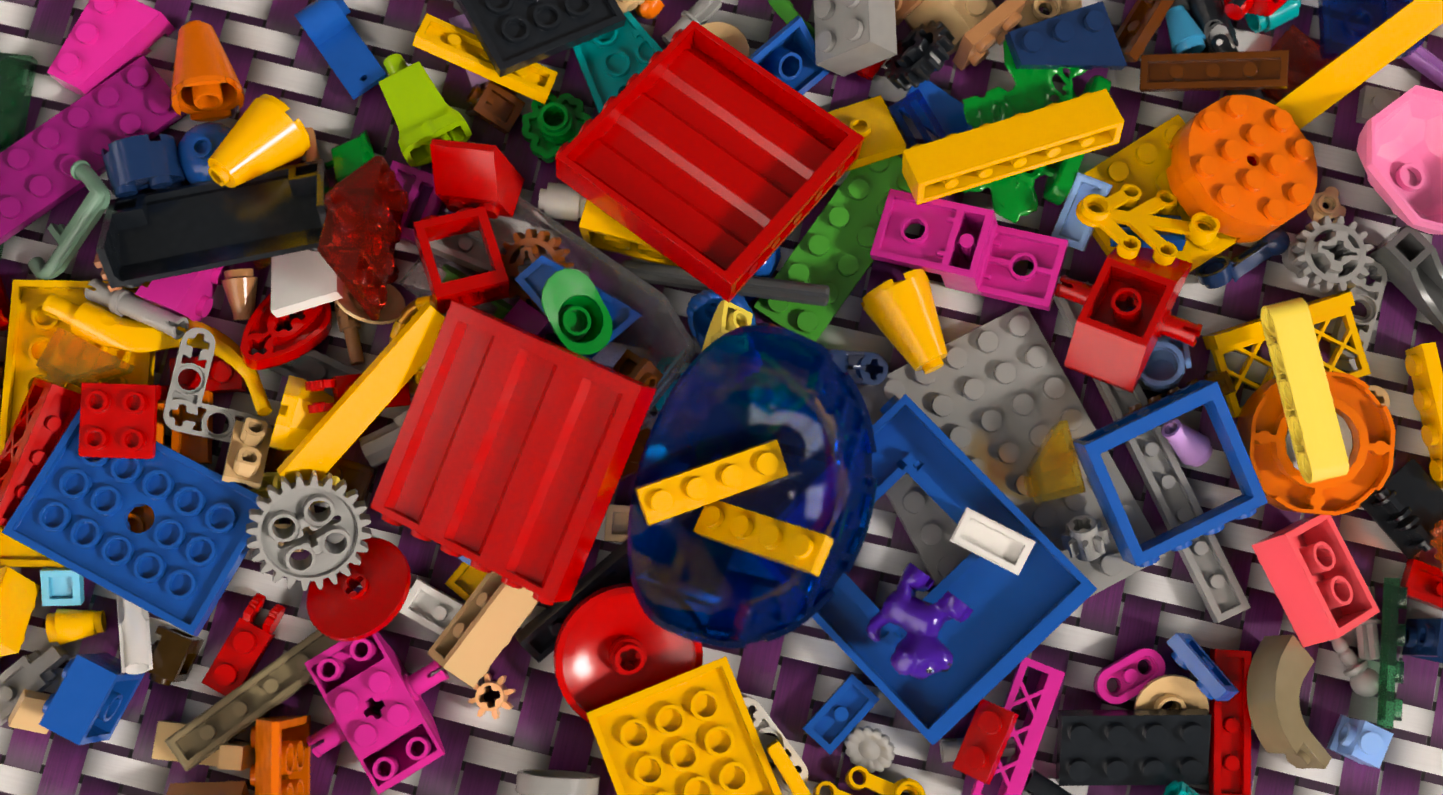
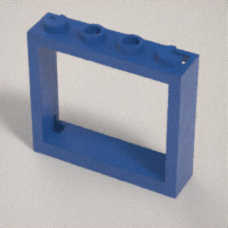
M1197 381L1072 441L1123 561L1137 567H1147L1158 562L1159 556L1170 550H1183L1192 545L1193 539L1201 535L1216 534L1225 528L1224 524L1234 519L1240 520L1251 517L1257 513L1256 508L1268 503L1217 381ZM1204 404L1242 495L1139 545L1100 454Z

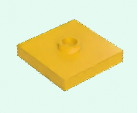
M881 95L828 112L864 137L859 158L847 171L903 154V150H906V143Z

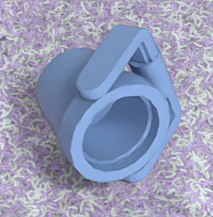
M1166 336L1158 338L1140 379L1152 391L1157 393H1166V391L1177 387L1185 373V365L1186 369L1192 368L1189 345ZM1179 347H1183L1184 356Z

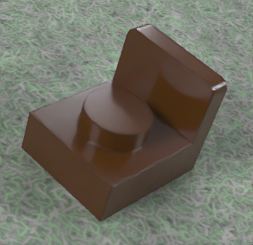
M489 80L481 86L476 84L472 88L466 99V102L470 105L465 113L471 117L476 115L504 134L510 132L526 103Z

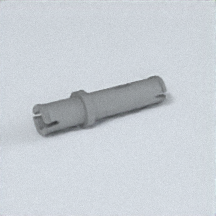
M96 278L88 283L89 286L96 288L95 291L85 288L84 295L87 300L109 308L110 312L120 317L127 316L168 334L174 339H180L185 334V332L177 329L178 326L188 330L189 321L186 317L179 316L140 299L133 292L125 288L110 292L107 287L108 284Z

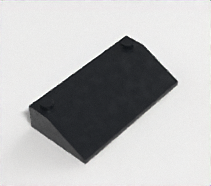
M325 159L279 167L234 188H229L225 185L220 186L211 180L110 200L96 252L111 289L122 286L134 288L147 281L304 250L321 251L329 247V245H334L335 222Z

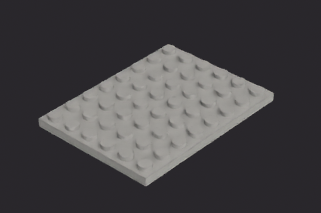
M1021 305L945 344L948 355L942 359L944 365L929 374H925L923 370L915 371L908 363L887 374L882 383L866 385L837 400L843 415L855 434L867 421L874 425L883 416L879 410L894 395L900 400L906 394L1097 588L1091 596L1145 568L1123 561L1072 444V441L1096 429L1027 306ZM1108 451L1101 453L1100 455L1139 545L1156 537ZM905 473L886 492V495L931 579L934 580L933 583L936 587L971 551L950 541L957 524ZM1080 515H1089L1095 519L1099 518L1102 527L1108 528L1110 543L1104 544L1105 553L1092 561H1081L1076 557L1071 558L1069 549L1063 548L1061 534L1067 532L1066 524ZM1164 553L1160 555L1159 558L1162 559L1166 557V554Z

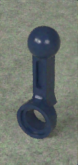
M1277 228L1231 261L1227 256L1211 258L1196 268V276L1200 284L1205 285L1208 289L1222 287L1229 283L1232 278L1236 283L1240 277L1269 257L1283 254L1290 244L1289 235L1283 229Z

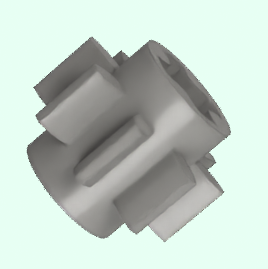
M1080 515L1066 524L1067 532L1061 534L1063 548L1069 549L1071 558L1076 557L1081 561H1092L1105 553L1104 544L1110 543L1108 528L1102 527L1099 518L1095 519L1089 515Z

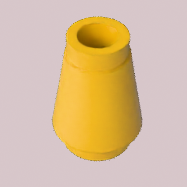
M58 608L55 613H48L46 616V634L50 643L58 642L59 645H63L106 632L107 624L104 610Z

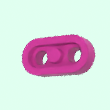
M1139 648L1133 650L1104 667L1096 674L1094 678L1095 693L1106 703L1122 704L1138 695L1147 683L1165 674L1164 659L1153 649ZM1141 660H1145L1148 664V670L1144 674L1138 670V663ZM1110 678H1114L1117 682V688L1113 692H1110L1106 686Z

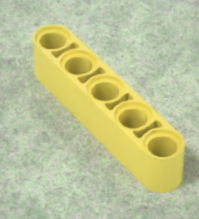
M1300 297L1263 306L1260 311L1261 324L1300 474L1308 484L1346 475L1349 471L1348 458L1309 307L1306 301Z

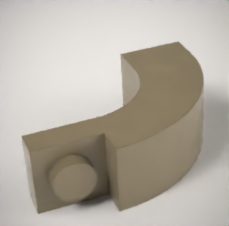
M1293 634L1264 636L1254 653L1247 678V704L1254 731L1267 753L1285 754L1288 762L1296 768L1326 769L1332 757L1306 726L1301 714L1299 701L1302 682L1313 665L1314 659Z

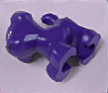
M910 562L904 568L896 590L886 598L882 609L869 620L866 632L871 640L878 642L880 641L882 627L886 624L892 623L902 627L907 633L896 645L895 651L890 658L891 665L900 675H909L922 680L934 673L947 672L952 666L953 654L937 638L939 631L945 622L951 619L960 623L964 622L970 617L973 610L949 591L934 604L917 598L916 591L924 592L930 589L934 580Z

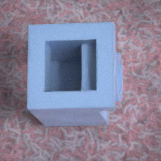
M1340 714L1327 748L1359 764L1380 768L1393 733L1368 721L1353 719Z

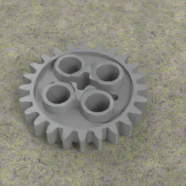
M316 470L312 471L309 480H304L298 471L293 483H290L284 476L281 477L282 488L279 490L269 484L267 486L269 499L263 496L256 497V504L261 510H249V518L255 522L246 524V533L253 535L247 538V548H257L252 552V561L263 560L260 565V572L262 574L272 569L274 570L272 574L274 583L284 576L287 578V588L289 589L297 580L301 581L303 591L307 590L310 581H315L320 590L323 588V579L329 578L336 585L338 584L336 573L341 572L346 576H350L349 563L361 565V558L357 552H368L369 550L368 544L363 539L372 538L371 529L364 527L371 523L370 514H361L367 507L365 501L355 502L359 496L356 488L345 493L347 488L346 480L342 479L336 485H333L332 474L328 473L323 481H318ZM316 501H324L329 505L325 511L320 513L309 510V506ZM339 515L341 517L339 520H332L334 516ZM282 517L293 521V524L286 529H279L273 525L277 519ZM309 526L316 533L309 535L307 531H303V528ZM332 533H341L345 536L341 542L336 544L328 543L325 540ZM279 542H287L284 546L278 545ZM299 549L307 550L310 553L307 558L302 560H295L290 555Z

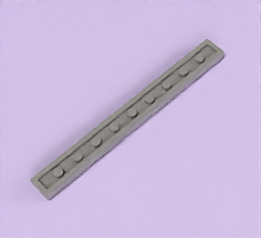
M1055 296L1053 299L1072 335L1083 305ZM1093 378L1114 421L1129 413L1128 408L1138 403H1141L1142 406L1149 404L1139 382L1134 392L1131 393ZM1158 426L1124 443L1167 530H1170L1204 512L1168 440L1162 435L1161 426ZM1215 534L1201 535L1192 540V545L1178 551L1213 623H1220L1251 608Z

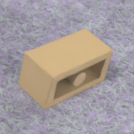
M232 741L220 744L217 769L241 771L251 768L252 764H255V748L251 747L250 742Z

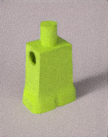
M392 54L384 60L383 65L389 77L378 83L398 126V143L410 167L422 166L432 162L430 150L432 139L467 142L472 132L466 120L459 111L451 108L444 101L419 61L407 66L401 54Z

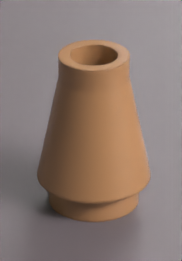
M252 268L224 271L225 279L221 280L233 313V321L249 320L255 311L258 277H254Z

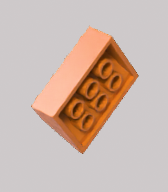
M311 715L272 716L256 719L255 726H252L250 732V744L252 748H255V764H252L250 769V784L252 787H255V795H310V747L307 744L306 737L311 735Z

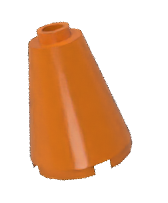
M192 20L184 24L178 31L170 99L171 105L177 114L181 116V111L190 114L191 120L198 122H212L232 116V109L238 105L239 110L243 107L245 95L214 28L208 23Z

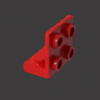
M81 382L79 456L132 459L155 458L158 400H166L169 386Z

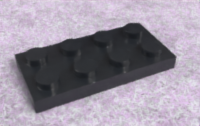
M1207 709L1058 710L1056 781L1059 786L1169 785L1174 780L1177 782L1183 781L1186 785H1207L1212 715Z

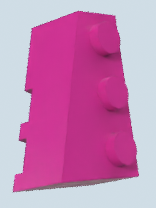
M89 0L47 73L64 88L84 96L130 65L140 56L144 55L145 57L151 52L149 48L164 34L169 36L176 28L161 12L137 0Z
M223 266L152 280L148 287L140 285L135 295L153 305L186 317L191 321L201 322L202 318H205L212 309L213 294L217 286L222 284L221 280L225 279L224 271L228 270V267Z

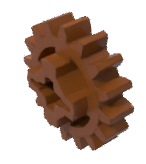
M526 229L525 235L522 232L513 234L515 243L505 241L502 244L507 253L501 254L509 279V287L511 288L508 298L512 299L520 296V299L527 304L532 302L533 307H538L516 282L515 278L543 254L568 269L574 267V263L565 261V256L571 251L570 249L559 248L562 241L560 237L550 239V231L540 230L537 233L536 229Z

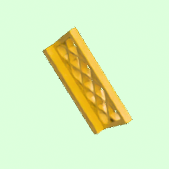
M1352 292L1335 293L1307 302L1313 325L1320 323L1318 329L1314 328L1318 343L1322 338L1338 346L1335 348L1329 362L1323 361L1325 371L1345 373L1335 367L1341 353L1345 349L1357 356L1354 358L1357 369L1347 372L1348 374L1357 378L1371 374L1351 307L1355 306ZM1340 316L1346 328L1341 341L1324 333L1330 320ZM1261 318L1202 336L1206 350H1211L1218 374L1227 371L1229 377L1235 378L1233 386L1236 391L1225 396L1231 416L1234 418L1239 417L1243 406H1239L1236 397L1241 383L1243 382L1257 390L1274 376L1272 363L1256 355L1262 342L1266 341ZM1253 345L1250 351L1244 349V347ZM1236 350L1247 356L1238 374L1227 368L1223 354ZM1253 360L1269 368L1261 385L1245 378Z

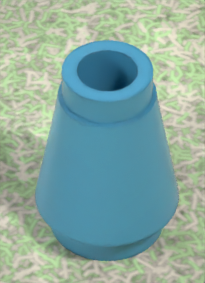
M1183 5L1170 8L1165 18L1173 54L1201 53L1206 47L1204 43L1206 36Z

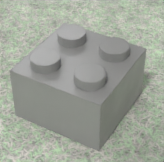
M814 0L816 65L844 77L897 55L895 0Z

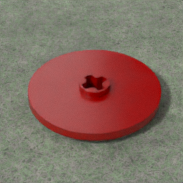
M380 538L363 539L368 544L369 550L368 552H357L361 558V565L348 564L351 572L350 576L338 572L336 573L338 584L334 585L329 578L323 579V588L320 590L315 581H311L307 593V611L312 624L322 634L337 641L361 640L383 629L398 614L409 593L411 571L407 558L393 543ZM361 585L363 588L357 593L355 589Z

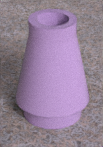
M1172 419L1163 425L1161 433L1168 440L1181 463L1198 467L1209 460L1213 449L1207 436L1182 424L1178 419Z

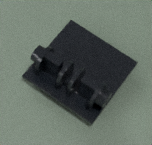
M1414 458L1393 474L1380 491L1375 490L1366 500L1360 503L1364 510L1408 559H1412L1421 550L1427 552L1437 544L1434 538L1443 531V491Z

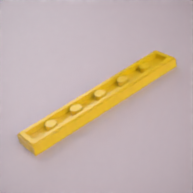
M1443 0L1411 1L1274 105L1289 112L1298 128L1302 129L1443 23Z
M426 301L276 469L279 475L284 476L289 482L293 483L295 482L296 472L299 471L304 480H309L312 471L316 470L318 481H320L429 359L445 316Z

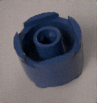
M148 134L131 136L108 144L109 151L102 149L101 153L112 194L117 198L184 186L185 177L179 164L177 144L173 136L159 134L161 141H150Z

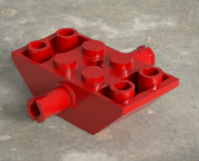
M1143 247L1140 248L1136 258L1127 260L1121 258L1115 248L1107 256L1093 285L1072 279L1063 274L1060 278L1062 284H1057L1055 296L1083 305L1074 327L1064 367L1133 393L1158 338L1164 335L1194 347L1197 343L1196 338H1199L1203 325L1171 315V310L1192 268V263L1175 258L1174 262L1169 266L1159 265L1153 260L1152 254L1154 250ZM1128 307L1134 308L1132 311L1124 312Z

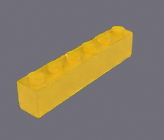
M1107 89L1093 93L1087 92L1077 98L1060 103H1051L1044 108L1031 112L1018 113L1011 118L995 123H985L978 128L962 133H952L942 139L926 144H916L909 149L903 150L902 174L916 204L919 205L1118 144L1124 119Z

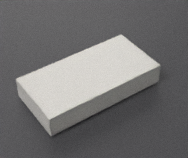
M966 507L950 539L951 542L1018 576L1035 544V541Z

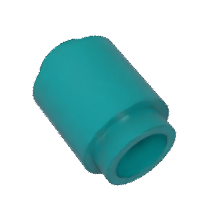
M1288 0L1272 15L1266 17L1246 13V22L1255 33H1260L1261 31L1269 32L1296 18L1299 15L1301 0Z

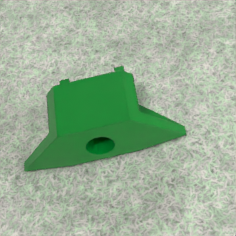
M365 130L354 139L331 149L333 160L326 162L327 169L334 167L336 180L339 184L331 187L330 193L334 194L349 187L352 192L378 203V174L373 148L367 130Z

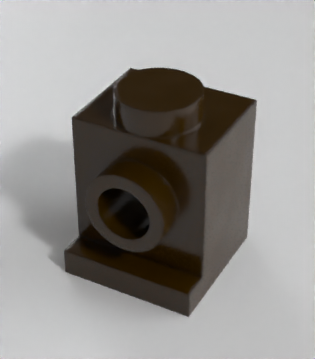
M158 626L155 633L161 635V639L157 640L151 647L153 669L147 671L150 672L149 679L166 686H170L172 682L186 681L204 640L172 626Z

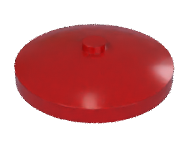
M639 583L615 584L602 588L583 599L563 622L554 648V671L562 695L569 706L588 723L589 720L586 713L702 666L703 663L701 637L694 620L687 610L674 597L663 590Z

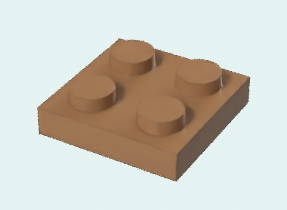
M1004 1L966 32L953 58V63L961 71L969 64H972L974 67L980 64L989 55L988 49L996 42L1001 46L1004 40H1006L1004 36L1008 32L1013 31V28L1022 20L1023 17L1020 14L1027 1Z

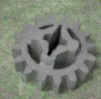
M1329 215L1318 220V222L1312 221L1305 226L1306 230H1302L1295 236L1301 243H1296L1291 247V251L1299 254V257L1291 261V264L1301 266L1302 270L1296 276L1298 278L1307 276L1310 279L1307 285L1308 288L1320 284L1322 294L1331 291L1332 288L1336 294H1340L1346 288L1352 289L1360 284L1359 280L1370 274L1364 267L1373 264L1374 259L1366 256V252L1373 249L1374 246L1372 244H1364L1363 239L1366 238L1368 233L1365 231L1358 234L1355 231L1357 222L1354 221L1346 226L1344 225V216H1339L1332 222ZM1327 233L1326 237L1317 243L1313 242L1318 235ZM1351 268L1345 276L1338 277V274L1343 269Z

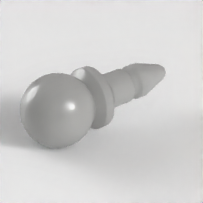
M1342 637L1331 640L1333 649L1339 654V658L1344 665L1348 667L1343 673L1345 676L1350 677L1352 690L1362 697L1376 695L1382 686L1379 674L1375 670L1367 668V660L1359 662L1354 651L1349 648V644Z

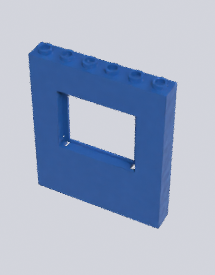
M906 394L900 400L894 395L879 410L883 416L874 425L867 421L853 435L857 441L848 450L841 446L827 460L831 466L821 476L814 472L800 486L804 492L795 501L788 497L774 512L778 515L776 518L778 520L825 534L835 542L907 473L957 525L966 507L1035 541L1019 576L971 552L922 599L934 604L949 591L973 610L970 617L964 622L960 623L951 619L946 621L939 631L937 638L953 654V663L947 672L934 673L922 680L909 675H900L892 667L890 658L895 651L896 645L906 636L907 632L902 627L888 623L882 627L880 641L875 642L871 640L867 635L866 628L869 620L880 609L829 555L824 562L819 576L754 554L752 555L934 746L1084 603L1097 588Z

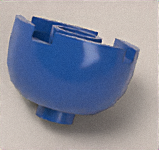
M206 122L195 125L183 135L178 143L177 155L184 177L189 184L213 180L208 173V159L230 132L231 128L222 123Z

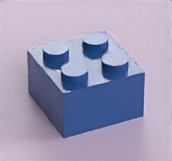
M108 653L77 654L64 667L62 672V678L64 679L57 692L52 693L46 700L42 709L44 715L39 725L77 745L109 740L145 673L137 675L121 673V660Z

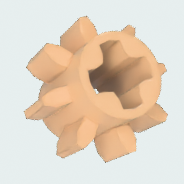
M486 673L484 675L485 683L482 685L477 683L473 688L477 690L475 697L469 699L468 703H477L480 707L477 713L478 717L483 716L487 711H491L492 717L495 720L500 717L499 708L503 707L508 710L513 708L512 704L507 700L508 695L516 692V689L506 688L504 683L507 676L502 675L497 681H493L492 675ZM490 685L493 691L500 692V698L495 700V706H493L492 701H485L484 694L489 692Z

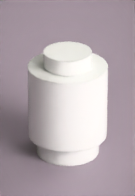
M548 182L547 189L540 188L538 209L544 210V217L578 221V218L582 217L587 199L567 184Z

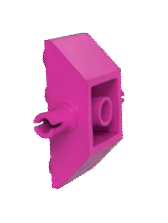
M377 632L361 640L340 641L304 663L334 715V722L313 735L306 737L309 747L324 740L323 743L311 749L317 758H320L324 753L342 742H349L379 795L446 754L434 718L421 697V694L449 679L446 669L431 676L433 672L442 668L435 660L409 675L398 655ZM374 701L384 702L385 707L380 710L382 717L380 714L374 713Z

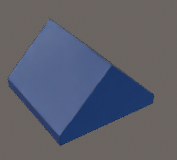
M796 16L748 57L802 95L831 72L816 65L815 41L801 16Z

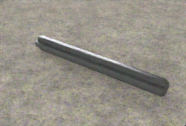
M625 260L621 264L620 277L623 280L696 290L709 289L679 266ZM752 276L738 294L741 296L826 306L829 302L830 288L827 285Z

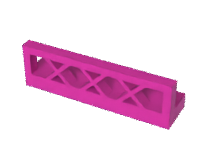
M1027 657L1018 664L1003 704V708L1011 711L1012 707L1026 702L1029 709L1022 727L1016 730L1013 728L1009 737H1013L1016 743L1014 755L1004 765L1000 761L995 771V774L1000 773L1003 779L997 795L1022 794L1065 672ZM1027 666L1042 672L1035 692L1028 694L1022 681ZM1020 688L1023 697L1015 700ZM975 780L970 795H984L981 792L985 783Z

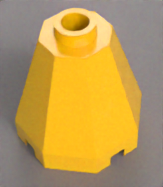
M289 375L269 447L282 451L294 450L327 413L309 414L308 405L324 401L331 403L334 402V397L324 391H306L305 382H308L307 380Z

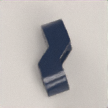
M826 350L822 359H813L811 364L814 376L818 380L827 383L862 386L878 385L885 380L888 373L886 360L880 354L872 352Z

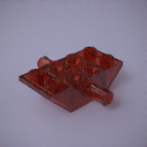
M383 156L373 157L333 186V189L325 195L328 200L324 199V203L328 210L317 249L344 287L371 320H379L381 307H384L387 301L386 286L398 279L396 273H399V269L394 264L393 255L396 243H399L401 240L403 212L407 211L409 205L407 192L403 190L396 178L395 172L391 170Z

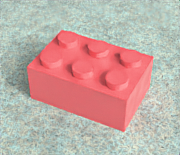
M1316 514L1296 521L1251 545L1303 648L1338 639L1380 612L1331 515Z

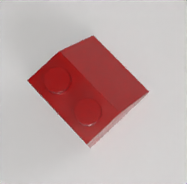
M440 139L431 140L430 150L435 194L447 205L446 208L449 211L455 213L465 207L477 208L485 206L488 218L497 219L498 216L513 217L525 179L496 145Z

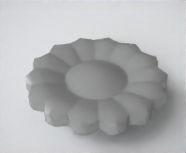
M865 726L864 728L857 727L855 731L849 733L848 739L844 743L846 746L845 753L850 757V762L857 766L865 767L870 773L884 771L885 768L891 766L892 760L895 757L893 752L894 745L889 742V736L882 734L880 729H872L870 726Z

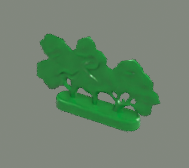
M1004 40V63L1008 72L1013 77L1015 82L1014 88L1006 91L1001 87H995L986 91L985 96L982 98L972 96L962 101L966 122L975 129L985 123H995L1011 118L1018 113H1027L1044 108L1051 103H1055L1049 99L1054 94L1060 98L1057 103L1077 98L1074 93L1072 79L1075 76L1084 74L1087 70H1079V67L1017 69L1007 42ZM1064 68L1071 71L1069 78L1064 75L1062 71ZM1055 74H1058L1065 83L1062 90L1066 91L1065 95L1056 90L1052 82ZM1095 75L1089 79L1082 94L1087 92L1093 93L1103 89H1107L1109 92L1111 81L1100 75ZM1085 154L1053 164V167L1046 165L1036 168L1033 173L1023 172L962 192H981L985 188H989L995 213L1016 223L1019 221L1020 216H1028L1030 213L1037 211L1038 199L1034 190L1035 179L1043 175L1049 176L1043 191L1044 199L1057 206L1063 203L1072 188Z

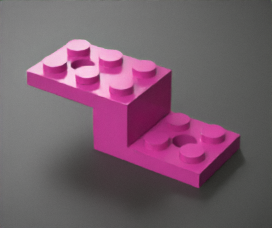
M890 189L870 256L873 260L913 269H924L927 272L940 274L946 288L1050 311L1069 244L1066 239L1000 226L997 224L994 210L943 199H935L917 205L912 193ZM912 224H921L925 227V231L921 237L910 239L905 236L907 228ZM1021 260H1028L1034 265L1033 271L1025 276L1017 275L1013 268Z

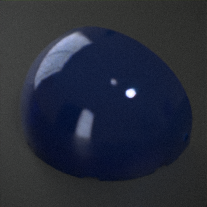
M765 325L739 327L716 339L689 365L666 399L648 437L634 483V488L760 443L777 439L789 475L719 501L825 534L833 539L834 542L819 576L698 535L693 529L704 506L655 524L647 525L635 489L633 488L628 521V562L631 581L641 608L648 618L662 629L688 640L728 649L746 648L747 644L762 640L770 642L794 631L814 616L835 594L832 588L844 571L849 573L864 543L874 508L877 478L872 477V454L877 453L870 415L862 394L849 373L843 372L832 359L834 355L821 344L784 327Z

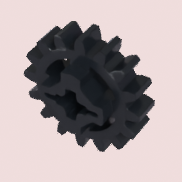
M931 20L927 26L923 23L920 24L918 28L908 32V36L905 39L897 42V55L885 62L887 69L884 71V74L898 90L902 88L904 91H907L911 85L917 88L920 83L930 80L933 72L940 71L945 61L949 59L950 56L947 52L954 48L952 41L955 37L941 21L935 23L934 20Z

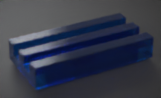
M916 89L888 107L911 147L918 144L898 111L902 107L905 108L924 142L929 143L933 141L910 104L915 99L938 138L942 139L947 136L919 89Z

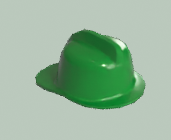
M565 268L554 272L546 280L542 289L541 299L544 313L551 324L554 335L567 349L580 355H591L601 351L611 338L612 319L595 285L586 274L577 269Z

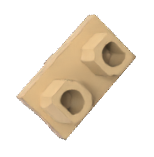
M250 417L246 418L245 422L235 421L221 481L239 482L255 489L260 488L273 430L268 428L266 421Z

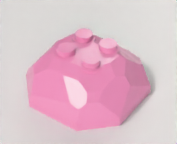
M1415 85L1366 122L1359 134L1356 151L1368 175L1369 184L1387 203L1395 215L1411 228L1428 234L1443 235V92Z

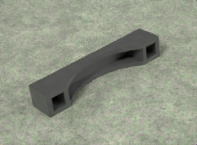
M1405 225L1391 233L1367 256L1373 258L1374 261L1380 263L1386 269L1387 278L1443 334V265L1440 262L1436 248L1417 229Z

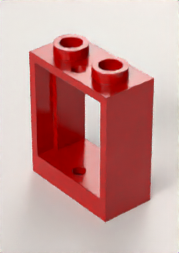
M485 206L477 208L465 207L455 213L442 216L430 215L420 221L413 222L418 252L436 310L441 314L448 312L452 301L475 306L509 297V279ZM480 230L493 271L442 283L429 242Z

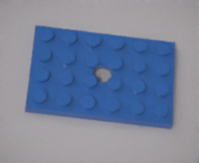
M79 409L2 533L183 631L198 637L250 549L247 548V538L253 535L246 533V524L255 522L249 518L250 509L261 510L256 504V497L260 495L235 482L221 481L222 475L157 441L156 454L153 459L81 457L78 454ZM150 506L154 512L152 526L142 533L133 532L128 521L129 513L135 507Z

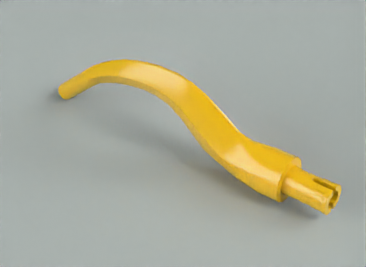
M52 293L43 303V313L71 325L72 334L108 348L144 353L179 347L182 339H174L170 335L134 319L122 318L90 302L77 305ZM188 319V330L198 327L209 330L216 341L214 355L224 360L242 376L250 392L257 414L259 416L269 415L272 412V408L259 373L243 363L240 346L219 330L202 322ZM180 326L177 327L178 330L185 333L188 331ZM197 334L194 339L187 340V345L193 348L208 350L209 344L203 342V335Z

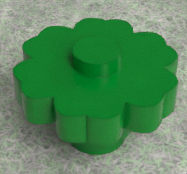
M550 93L545 104L536 100L532 101V112L522 117V135L524 140L530 143L534 156L541 158L546 163H551L555 161L558 149L565 142L570 143L579 134L582 125L592 117L584 113V105L580 99L574 98L569 93H563L557 99L555 95Z

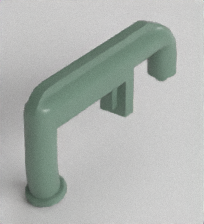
M78 160L73 163L70 172L74 179L84 183L89 190L88 195L67 226L50 223L47 229L58 243V246L45 263L41 257H34L28 262V267L34 276L40 280L54 279L65 271L110 204V191L85 160Z

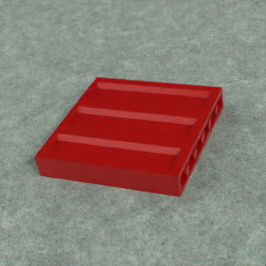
M693 20L684 30L679 29L673 35L670 44L662 52H655L650 58L647 67L640 74H633L626 83L625 89L617 96H611L604 104L602 111L594 119H588L582 125L579 134L570 143L565 142L558 149L555 155L556 177L720 297L730 302L859 158L864 137Z
M452 301L370 508L381 513L383 521L395 526L404 525L412 529L410 532L412 536L423 541L430 542L433 540L441 544L440 550L455 557H461L462 555L472 560L470 565L473 568L486 573L493 571L501 575V582L516 589H522L523 587L533 592L532 597L538 602L554 605L555 602L570 601L657 389L471 305Z

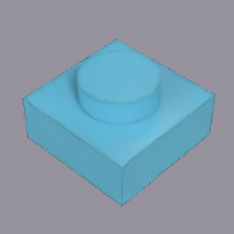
M43 567L40 570L42 606L82 605L85 601L83 576L68 568Z

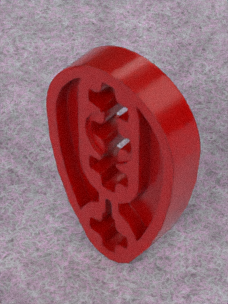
M270 293L256 308L244 329L240 345L243 363L251 369L262 370L280 366L311 351L328 336L331 330L332 312L330 303L316 306L314 309L309 308L293 313L294 315H300L303 312L304 319L294 318L291 321L290 314L279 318L274 316L271 312ZM290 323V331L282 329L278 332L277 327L279 325L285 328ZM254 348L259 351L262 348H264L265 353L261 354L256 352L252 355L251 349Z

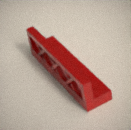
M34 378L0 456V525L6 526L77 414L81 403L80 393Z

